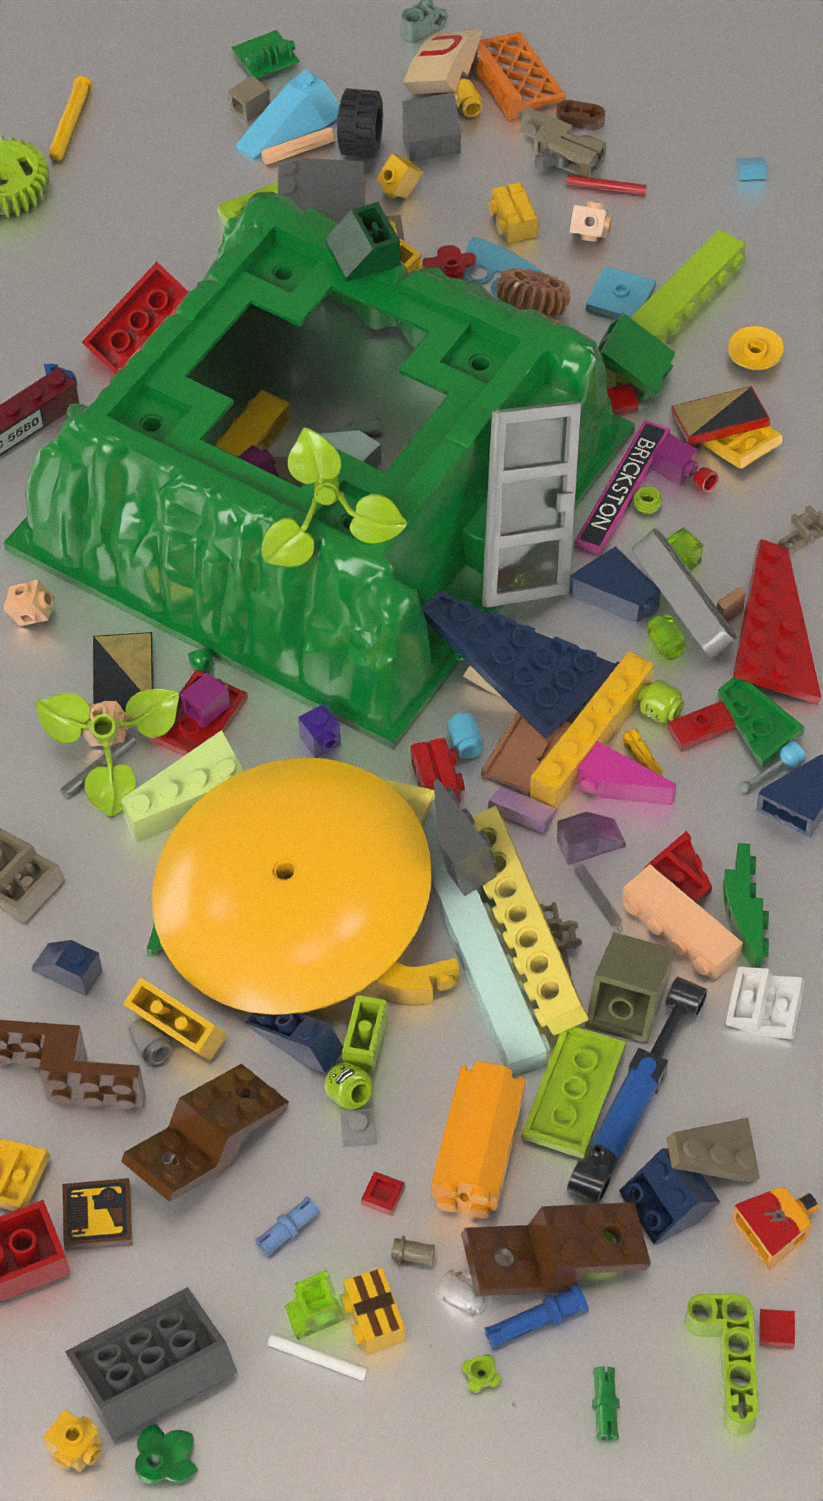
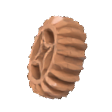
M512 268L504 270L501 273L500 279H498L497 298L521 310L534 309L545 314L547 317L549 315L554 317L562 315L569 305L571 298L569 297L570 287L564 281L549 274L532 271L531 269Z

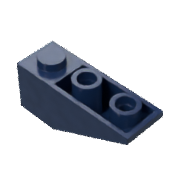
M253 1013L245 1022L247 1027L301 1064L326 1073L342 1054L343 1045L331 1025L302 1013L286 1015Z

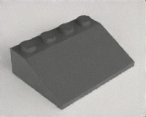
M301 158L281 164L278 171V194L283 197H291L302 211L315 207L326 212L331 220L340 223L350 210L365 206V164L363 161Z
M188 1287L65 1351L67 1358L112 1439L128 1433L135 1427L238 1373L226 1341Z

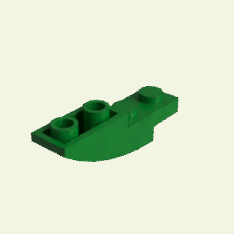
M738 843L735 870L725 869L723 901L732 934L743 942L742 953L753 968H761L762 957L768 958L769 938H763V930H768L769 911H763V898H756V883H750V875H755L756 856H750V844Z

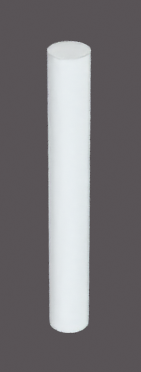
M272 1333L268 1341V1346L361 1381L366 1380L369 1372L367 1367L276 1333Z

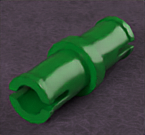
M605 1366L596 1367L593 1369L595 1398L592 1400V1409L596 1410V1440L603 1442L604 1437H607V1442L616 1441L619 1439L617 1409L620 1408V1399L616 1397L615 1368L608 1366L607 1372H605Z

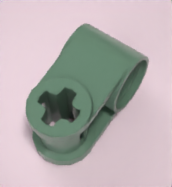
M421 0L412 7L405 9L401 16L402 38L411 43L422 40L445 25L448 19V12L443 8L439 9L436 7L432 0Z

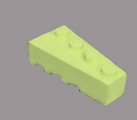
M222 730L121 799L125 821L136 842L177 826L188 810L206 793L223 781L244 771Z

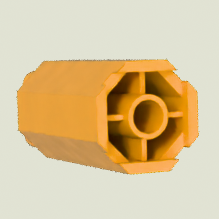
M479 1061L473 1064L472 1069L467 1070V1065L460 1068L431 1182V1196L437 1200L436 1206L443 1211L454 1212L459 1210L468 1212L476 1218L486 1219L489 1217L490 1211H495L498 1208L526 1086V1079L520 1075L518 1081L511 1077L513 1071L507 1066Z

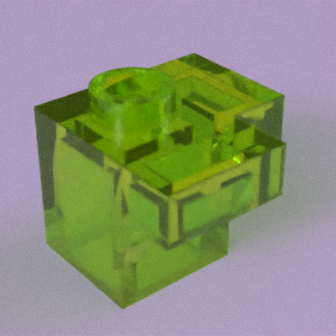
M326 1270L294 1283L296 1289L293 1290L296 1297L284 1306L298 1340L346 1320Z

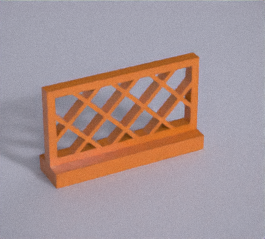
M521 32L480 39L471 67L508 120L518 119L520 111H524L526 107L534 109L558 104L566 100L565 93ZM517 42L520 49L507 44ZM491 47L497 49L498 52L495 53L489 51L487 48ZM506 52L515 55V58L513 59L501 54ZM519 58L530 60L532 64L519 61ZM497 62L509 65L510 67L509 69L500 67ZM514 67L526 71V75L513 71ZM531 73L541 76L543 81L530 77ZM509 78L520 81L522 83L520 85L511 83ZM525 84H529L538 87L539 89L535 91L524 86ZM544 89L555 95H547L541 92ZM520 94L531 97L533 99L523 101V98Z

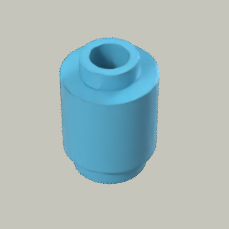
M465 712L452 716L447 723V729L455 752L463 759H471L478 756L483 750L484 742L475 716Z

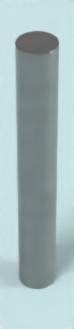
M130 734L126 735L124 743H116L110 748L112 761H115L136 744L135 739ZM105 753L60 789L65 798L68 799L85 785L86 777L91 770L99 766L107 767Z

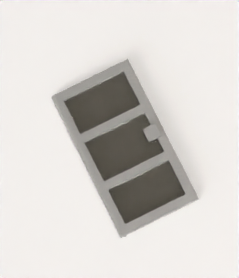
M570 401L492 411L482 606L494 607L569 594L581 403Z

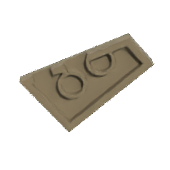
M748 1118L677 1131L666 1138L671 1167L673 1169L753 1183L760 1178Z

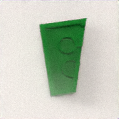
M733 677L717 690V698L723 702L734 719L735 727L761 768L778 756L786 744L796 741L804 734L805 727L752 683Z

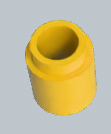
M459 80L456 92H454L456 107L462 115L469 118L474 117L483 108L482 98L470 80Z

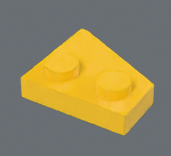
M0 1138V1208L15 1211L28 1206L50 1158L47 1149Z

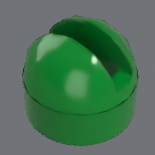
M210 648L198 649L187 654L189 663L194 670L200 672L207 671L213 664Z

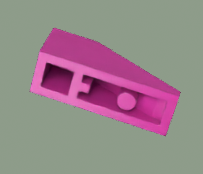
M600 742L595 744L578 766L577 784L588 793H595L602 798L666 805H672L675 801L676 783Z

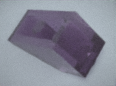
M586 811L557 821V843L568 865L573 864V861L577 863V861L580 862L626 847V842L613 818Z

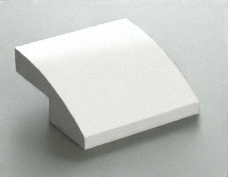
M738 967L726 1024L755 1034L794 1039L805 987L803 977L772 976L767 968Z

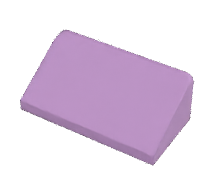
M500 787L488 801V809L496 806L503 819L541 834H545L557 812V808Z

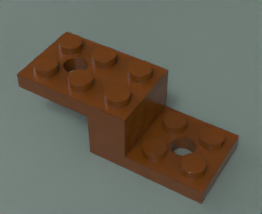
M0 1020V1064L7 1065L14 1062L39 1067L47 1100L57 1104H68L70 1102L84 1103L91 1107H99L103 1104L116 1105L122 1109L144 1108L146 1094L140 1066L86 1062L87 1053L80 1025Z
M239 1064L181 1096L178 1099L168 1128L125 1151L121 1162L170 1202L233 1165L244 1136L284 1113L289 1101L256 1076L250 1069L246 1068L243 1064Z
M634 1202L542 1206L528 1225L465 1228L461 1233L475 1297L565 1292L571 1289V1285L577 1283L584 1273L647 1270L651 1265ZM606 1231L613 1234L617 1243H610L604 1238L603 1232ZM495 1255L504 1256L508 1260L509 1266L504 1267L496 1262Z

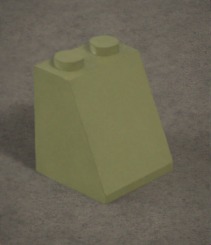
M613 932L594 976L587 1013L589 1020L586 1021L585 1026L648 1043L670 977L675 949Z

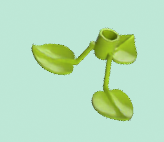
M304 427L289 453L288 469L291 475L299 482L305 484L314 482V498L301 527L292 518L280 519L269 527L262 542V556L268 564L286 567L299 566L308 561L314 551V540L310 534L304 531L308 528L319 503L331 505L340 500L347 513L354 517L350 523L351 533L357 539L366 543H381L394 538L406 527L407 521L389 498L379 494H370L362 497L357 502L356 511H354L345 499L344 493L339 492L337 475L341 469V459L337 450L322 435Z
M160 688L136 693L129 699L125 709L132 721H120L118 718L114 720L107 714H99L92 721H89L90 707L83 697L73 693H63L39 699L36 701V710L42 727L55 741L63 744L75 743L79 740L82 729L86 731L91 729L94 738L103 744L107 767L99 766L89 772L85 780V792L94 806L103 811L108 817H114L123 811L121 799L136 789V778L129 766L121 764L113 767L109 743L117 737V727H134L137 725L139 732L146 737L156 738L163 736L170 731L175 722L179 694L173 690Z

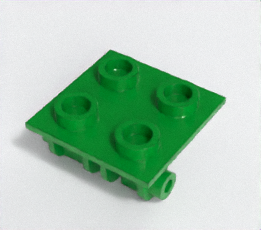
M277 30L231 47L249 74L256 79L300 62L293 52L296 49L292 40H284Z

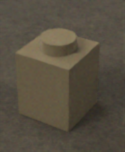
M254 76L248 77L228 90L230 110L245 122H249L263 113L270 104V90L268 86Z

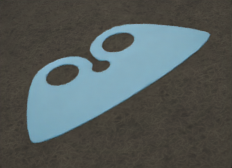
M472 238L465 252H472L476 255V263L466 268L464 277L468 281L475 280L480 284L487 283L494 277L496 271L503 273L504 270L512 268L531 269L532 271L544 273L520 256L484 239ZM474 267H483L487 270V275L482 279H475L470 275V271ZM497 278L491 285V291L496 297L498 279L500 278Z

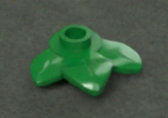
M151 1424L146 1427L137 1440L139 1455L135 1461V1472L140 1480L146 1484L154 1485L164 1479L180 1483L192 1478L198 1472L197 1466L187 1459L193 1448V1434L184 1430H173L164 1434L157 1424ZM148 1463H154L158 1466L152 1467L149 1466Z

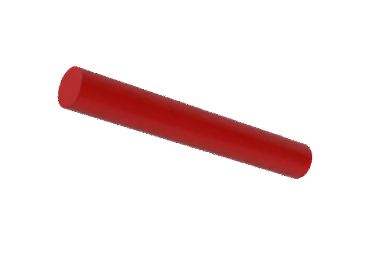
M568 175L567 177L568 186L644 196L647 190V185L574 175Z

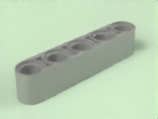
M651 530L632 547V551L698 644L710 657H717L737 640L733 629L659 530Z

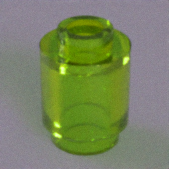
M659 615L649 622L646 632L661 656H664L667 660H673L680 657L686 651V640L671 616Z

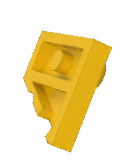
M767 426L704 442L703 446L742 469L782 444V434Z

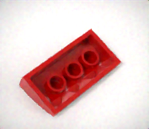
M156 261L81 343L116 374L125 367L128 360L136 352L141 351L142 345L159 328L167 316L176 314L178 305L189 291Z

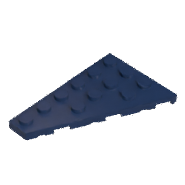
M442 591L437 592L421 606L426 623L545 740L595 695L620 663L619 661L613 663L600 658L596 652L581 649L578 645L556 636L552 639L537 633L535 628L528 625H520L515 620L492 612V614L474 608L472 607L473 603L457 600L453 595Z

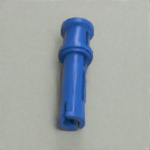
M574 1283L571 1285V1289L554 1297L550 1294L545 1296V1299L542 1300L543 1303L490 1327H485L484 1332L488 1341L490 1340L489 1343L492 1349L549 1323L560 1325L564 1318L580 1311L584 1314L589 1312L587 1301L580 1286Z

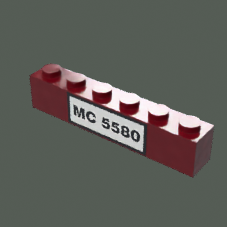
M56 368L0 404V456L65 415L70 404H80L76 382L62 369Z

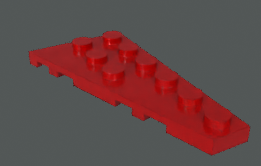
M760 539L755 551L733 677L818 705L822 697L788 548Z

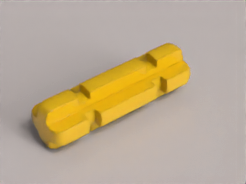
M636 729L626 731L623 734V741L627 748L631 749L630 753L635 761L662 776V768L657 762H654L656 759L645 741L641 740L642 736Z

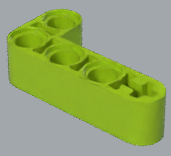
M697 1294L691 1297L687 1303L685 1326L690 1333L696 1336L720 1337L725 1427L733 1435H748L754 1429L758 1415L752 1304L747 1297L740 1294ZM704 1311L709 1317L707 1319H698L693 1313ZM737 1311L744 1317L737 1320L731 1318L727 1313ZM740 1344L746 1350L739 1353L731 1350L729 1346ZM737 1376L742 1377L748 1384L738 1386L731 1379ZM740 1402H743V1416L746 1418H739L737 1407Z

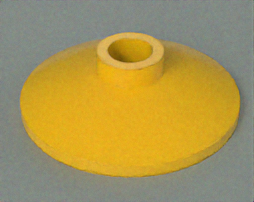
M748 326L739 329L731 336L728 343V352L732 360L738 365L752 370H763L774 366L780 361L784 351L783 341L779 335L761 326Z

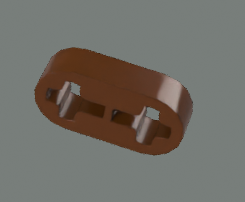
M564 100L557 105L556 119L571 124L575 128L598 130L605 124V110L596 104Z

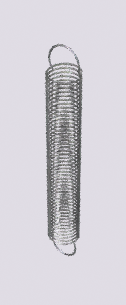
M580 867L581 869L579 870L585 875L584 877L590 882L589 884L598 895L596 896L591 891L592 889L578 871L575 875L578 879H581L580 882L586 891L591 893L589 894L591 898L596 900L594 901L596 905L601 907L599 909L604 913L605 918L612 920L614 926H616L614 924L615 919L622 922L619 919L620 916L617 912H614L615 909L587 869Z

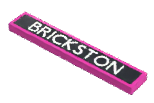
M647 420L643 421L577 535L574 547L598 556L602 555L632 503L634 495L640 489L652 468L653 451L670 434L669 428Z

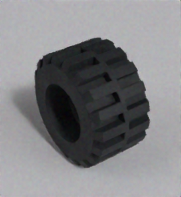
M346 88L341 97L337 120V142L340 153L346 156L374 158L379 150L383 128V101L381 94L376 90Z

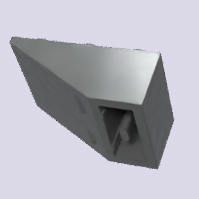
M436 779L434 781L439 846L448 875L462 894L466 896L496 877L493 866L496 863V859L489 849L492 847V844L487 834L483 830L479 832L473 826L475 821L466 808L461 810L457 805L459 800L452 788L447 787L445 789L442 783Z

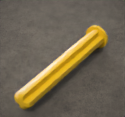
M76 76L73 80V90L48 151L51 160H62L87 93L93 88L92 81L85 76Z

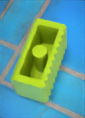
M361 995L356 996L342 1049V1062L353 1063L369 1075L375 1073L385 1028H387L388 1010L385 1000Z

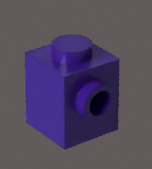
M325 704L298 717L300 738L314 758L341 745L340 724Z

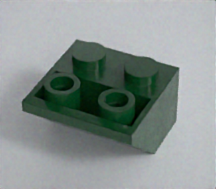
M379 202L350 210L325 238V243L346 282L401 265L400 240Z

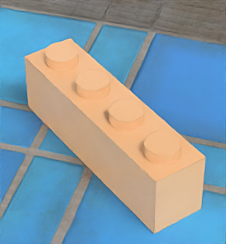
M650 864L623 887L622 903L628 913L633 916L637 915L643 920L654 935H660L664 938L670 947L675 949L676 954L684 955L692 962L694 968L701 975H707L715 982L741 959L743 942Z

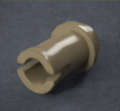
M402 1236L401 1239H394L391 1258L398 1259L397 1263H401L404 1260L432 1266L435 1251L434 1244L429 1245L405 1240L406 1236Z

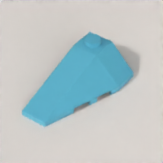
M305 69L285 85L236 143V149L254 160L262 158L261 151L263 149L296 139L316 130L319 131L333 126L338 120L339 103L326 83Z

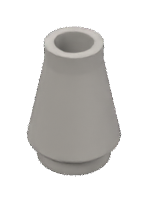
M138 1019L130 1025L129 1033L133 1036L145 1062L158 1065L168 1059L172 1048L170 1040L147 1024L144 1019Z

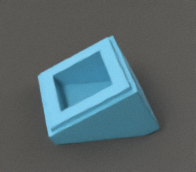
M763 157L737 158L740 180L766 179L767 163Z

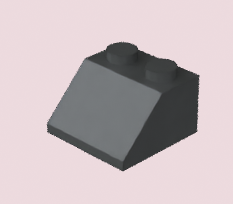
M454 92L402 101L403 141L410 161L461 153V132Z

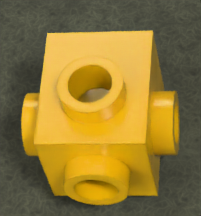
M65 1409L43 1437L47 1451L53 1454L52 1459L57 1464L67 1470L73 1467L80 1473L87 1464L92 1465L96 1461L102 1449L98 1426L84 1416L78 1419Z

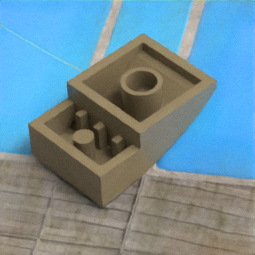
M0 828V909L25 924L65 882V878L59 865L37 854L33 845Z

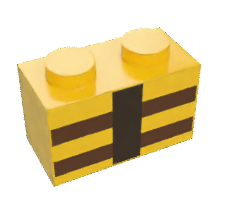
M382 1267L343 1280L344 1293L339 1295L345 1314L352 1313L355 1324L351 1325V1330L357 1345L363 1343L366 1354L406 1341L405 1326Z

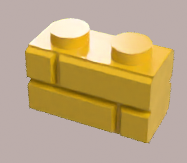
M517 182L508 184L507 187L504 185L493 188L491 190V200L488 201L490 215L497 217L496 225L499 234H504L509 244L520 242L522 239L536 238L538 236L539 220L522 183Z

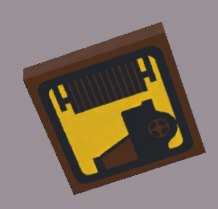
M129 1178L62 1184L63 1240L65 1250L132 1245Z

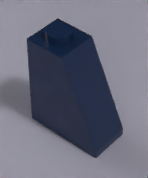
M616 546L570 575L569 593L573 597L636 623L645 617H651L660 607V589Z
M823 755L815 757L762 788L758 793L756 811L811 838L823 819Z

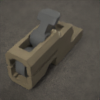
M526 107L522 112L521 132L534 137L535 167L542 172L548 171L550 166H556L578 176L591 178L606 157V142L589 135L576 136L572 134L573 125L529 107Z

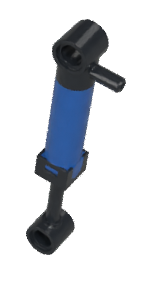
M679 976L675 978L665 1001V1006L672 1009L668 1020L651 1052L638 1047L629 1064L628 1074L584 1158L579 1160L572 1172L567 1191L596 1204L601 1202L609 1186L611 1176L654 1093H658L667 1076L668 1060L662 1057L684 1016L692 1018L698 1016L705 1002L708 989Z

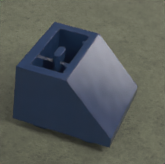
M662 1148L619 1190L627 1203H635L640 1224L653 1244H659L699 1223L720 1203V1200L702 1174L673 1169L671 1167L668 1148Z

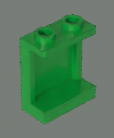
M625 313L609 325L598 345L604 364L609 365L642 390L637 398L640 402L645 401L650 396L654 398L663 387V384L660 383L662 378H665L673 368L671 361L675 352Z

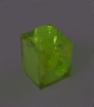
M683 527L666 538L691 572L701 563L703 544L687 529Z

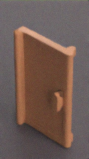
M517 712L482 767L481 775L522 790L524 795H528L530 793V778L571 726V723L568 721L564 722L545 740Z

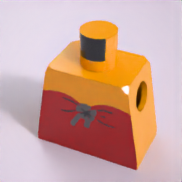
M779 1187L736 1204L732 1220L770 1270L808 1238L812 1225L808 1216L818 1211L819 1206L811 1193H806L795 1200L785 1187Z

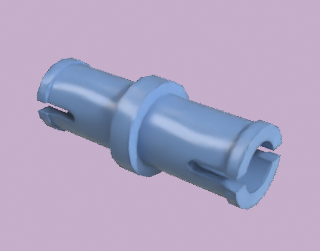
M306 1196L303 1201L286 1215L281 1214L277 1217V1223L259 1238L255 1239L256 1244L269 1257L272 1252L290 1237L294 1239L298 1236V1230L316 1215L320 1214L318 1207Z

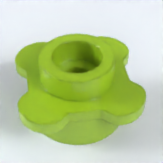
M491 1355L477 1356L472 1360H466L462 1365V1371L467 1374L469 1380L468 1389L473 1393H478L482 1388L488 1386L497 1387L501 1383V1376L495 1370V1359ZM483 1371L485 1375L479 1376L478 1372Z

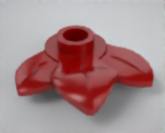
M444 245L437 250V256L424 258L422 264L424 268H438L442 270L448 278L462 280L466 268L476 263V255L472 252L462 254L457 246Z

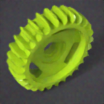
M2 136L0 140V180L8 181L6 184L0 185V216L6 215L9 219L10 214L15 213L19 216L22 210L29 212V206L37 207V200L42 201L43 194L47 193L49 170L44 155L40 153L39 148H34L32 143L25 145L23 139L16 142L14 137H11L10 140H5ZM20 165L28 168L32 174L26 176Z

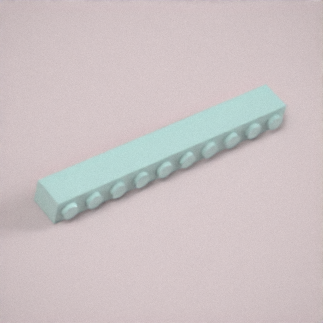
M434 798L423 827L431 854V894L503 1065L513 1071L511 1077L546 1067L547 1054L550 1053L549 1043L544 1034L539 1035L536 1028L538 1026V1019L533 1007L528 1008L525 1002L527 995L522 981H516L514 977L515 966L510 954H504L502 934L498 928H493L491 924L493 916L489 904L482 903L480 895H482L481 887L464 896L448 875L438 842Z

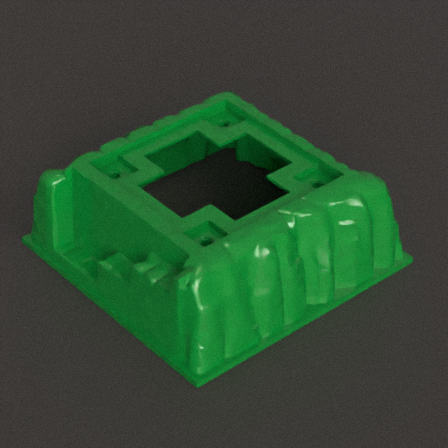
M257 192L248 200L242 212L236 217L230 218L226 223L222 243L218 249V256L203 280L198 282L196 288L189 291L178 305L176 314L167 316L159 328L142 345L141 351L136 352L128 360L125 367L120 369L111 378L109 385L102 389L93 403L88 407L82 404L69 405L66 420L62 423L59 435L37 452L29 472L25 492L27 516L3 543L5 550L183 642L197 649L210 648L213 657L312 708L325 704L337 721L394 750L461 662L454 657V649L426 623L421 606L439 591L453 595L457 600L473 603L472 607H474L477 601L482 603L492 411L570 401L581 403L574 511L634 433L635 423L612 413L611 399L607 396L604 361L595 340L574 328L549 320L545 314L534 309L521 310L511 304L495 299L475 280L465 283L461 279L448 278L438 268L414 269L409 272L401 262L400 266L346 282L325 243V238L339 223L331 220L326 212L315 207L302 211L291 197H283L274 192ZM329 295L357 309L363 324L374 330L397 327L414 349L412 354L399 368V373L447 396L386 472L336 449L341 459V469L337 475L339 492L344 493L345 499L354 511H356L357 502L364 496L379 494L389 498L407 521L406 527L397 536L381 543L360 541L350 531V523L354 517L347 513L340 500L331 505L319 503L308 528L304 531L310 534L314 540V551L310 559L304 564L294 567L268 564L262 556V542L267 530L274 522L283 518L294 519L299 527L303 525L314 498V482L311 484L304 483L299 488L203 441L205 436L234 404V399L188 378V376L251 304L297 326H301L320 302ZM567 417L506 424L504 469L564 462ZM564 475L503 483L500 535L560 526L561 512L556 511L557 494L564 492ZM551 541L500 548L497 592L515 590ZM503 605L494 606V607H489V608H491V609H493L494 611L498 612Z

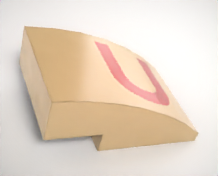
M480 29L437 32L432 35L413 58L403 80L404 85L412 94L456 92L460 77L468 76L482 31Z

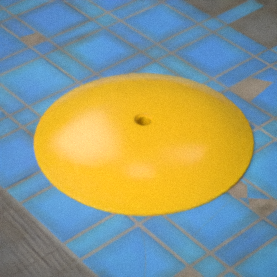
M309 757L272 761L240 772L217 785L198 800L174 828L162 850L153 881L152 911L155 928L165 953L177 971L193 987L211 999L234 1009L258 1014L286 1015L317 1010L345 1000L360 992L382 976L404 953L414 938L428 905L432 880L431 854L426 835L413 809L393 787L376 775L360 767L331 759ZM293 874L289 879L283 880L285 876Z

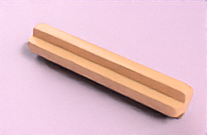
M331 127L263 149L261 151L262 160L266 165L325 146L335 141V133Z

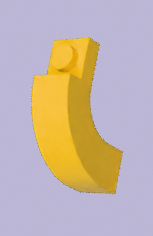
M456 957L421 967H410L395 962L367 988L377 996L393 1003L403 1005L433 1003V991L448 990L454 985L460 984V968Z

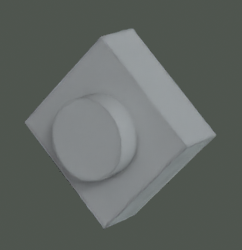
M373 1108L340 1111L343 1147L376 1144Z

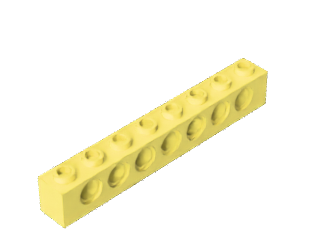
M493 806L472 816L475 821L473 826L478 832L483 830L490 839L491 844H494L489 849L496 859V863L493 864L496 877L482 886L488 899H494L497 906L492 908L499 925L504 923L507 931L502 933L508 948L510 950L515 948L518 956L514 957L513 961L519 974H525L528 982L523 983L530 1000L536 999L539 1007L534 1009V1012L541 1027L547 1025L553 1036L589 1020L499 810L496 806ZM525 917V919H523L522 921L517 922L519 919ZM536 942L533 946L528 947L531 943ZM547 967V969H546L545 971H543V972H541V973H538L539 970H541L542 968ZM558 993L556 997L548 999L552 994Z

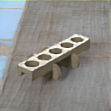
M808 505L805 507V512L801 515L792 514L791 523L796 526L797 530L779 540L778 545L784 546L786 543H793V545L788 547L789 555L804 546L812 544L816 539L823 536V513L821 511L816 512L814 508ZM809 517L813 523L805 527V523L802 520ZM809 530H816L818 534L815 536L809 535ZM800 536L802 539L797 541L796 537Z
M556 902L549 906L540 904L544 915L545 911H552L554 914V918L546 920L551 931H556L552 933L554 938H558L561 941L557 943V946L571 976L566 950L570 948L576 949L582 945V940L576 938L575 929L578 928V922L571 920L562 922V919L559 918ZM568 931L570 939H563L562 932Z

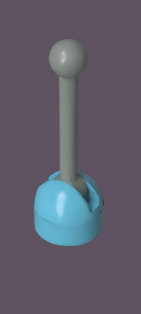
M795 741L789 742L781 749L780 760L749 782L743 781L739 786L742 793H749L752 786L783 765L789 768L799 766L806 761L804 751Z

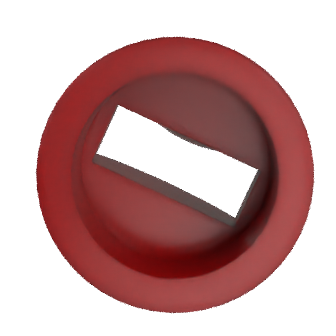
M700 468L693 476L695 486L705 493L710 492L718 482V473L710 468Z

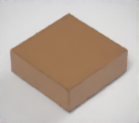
M739 587L717 602V609L727 622L744 611L746 593Z

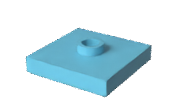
M605 266L586 303V310L617 319L623 313L631 317L652 296L656 287V281Z

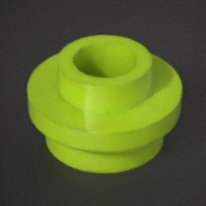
M644 486L634 495L633 503L635 508L642 513H654L662 506V496L656 488Z

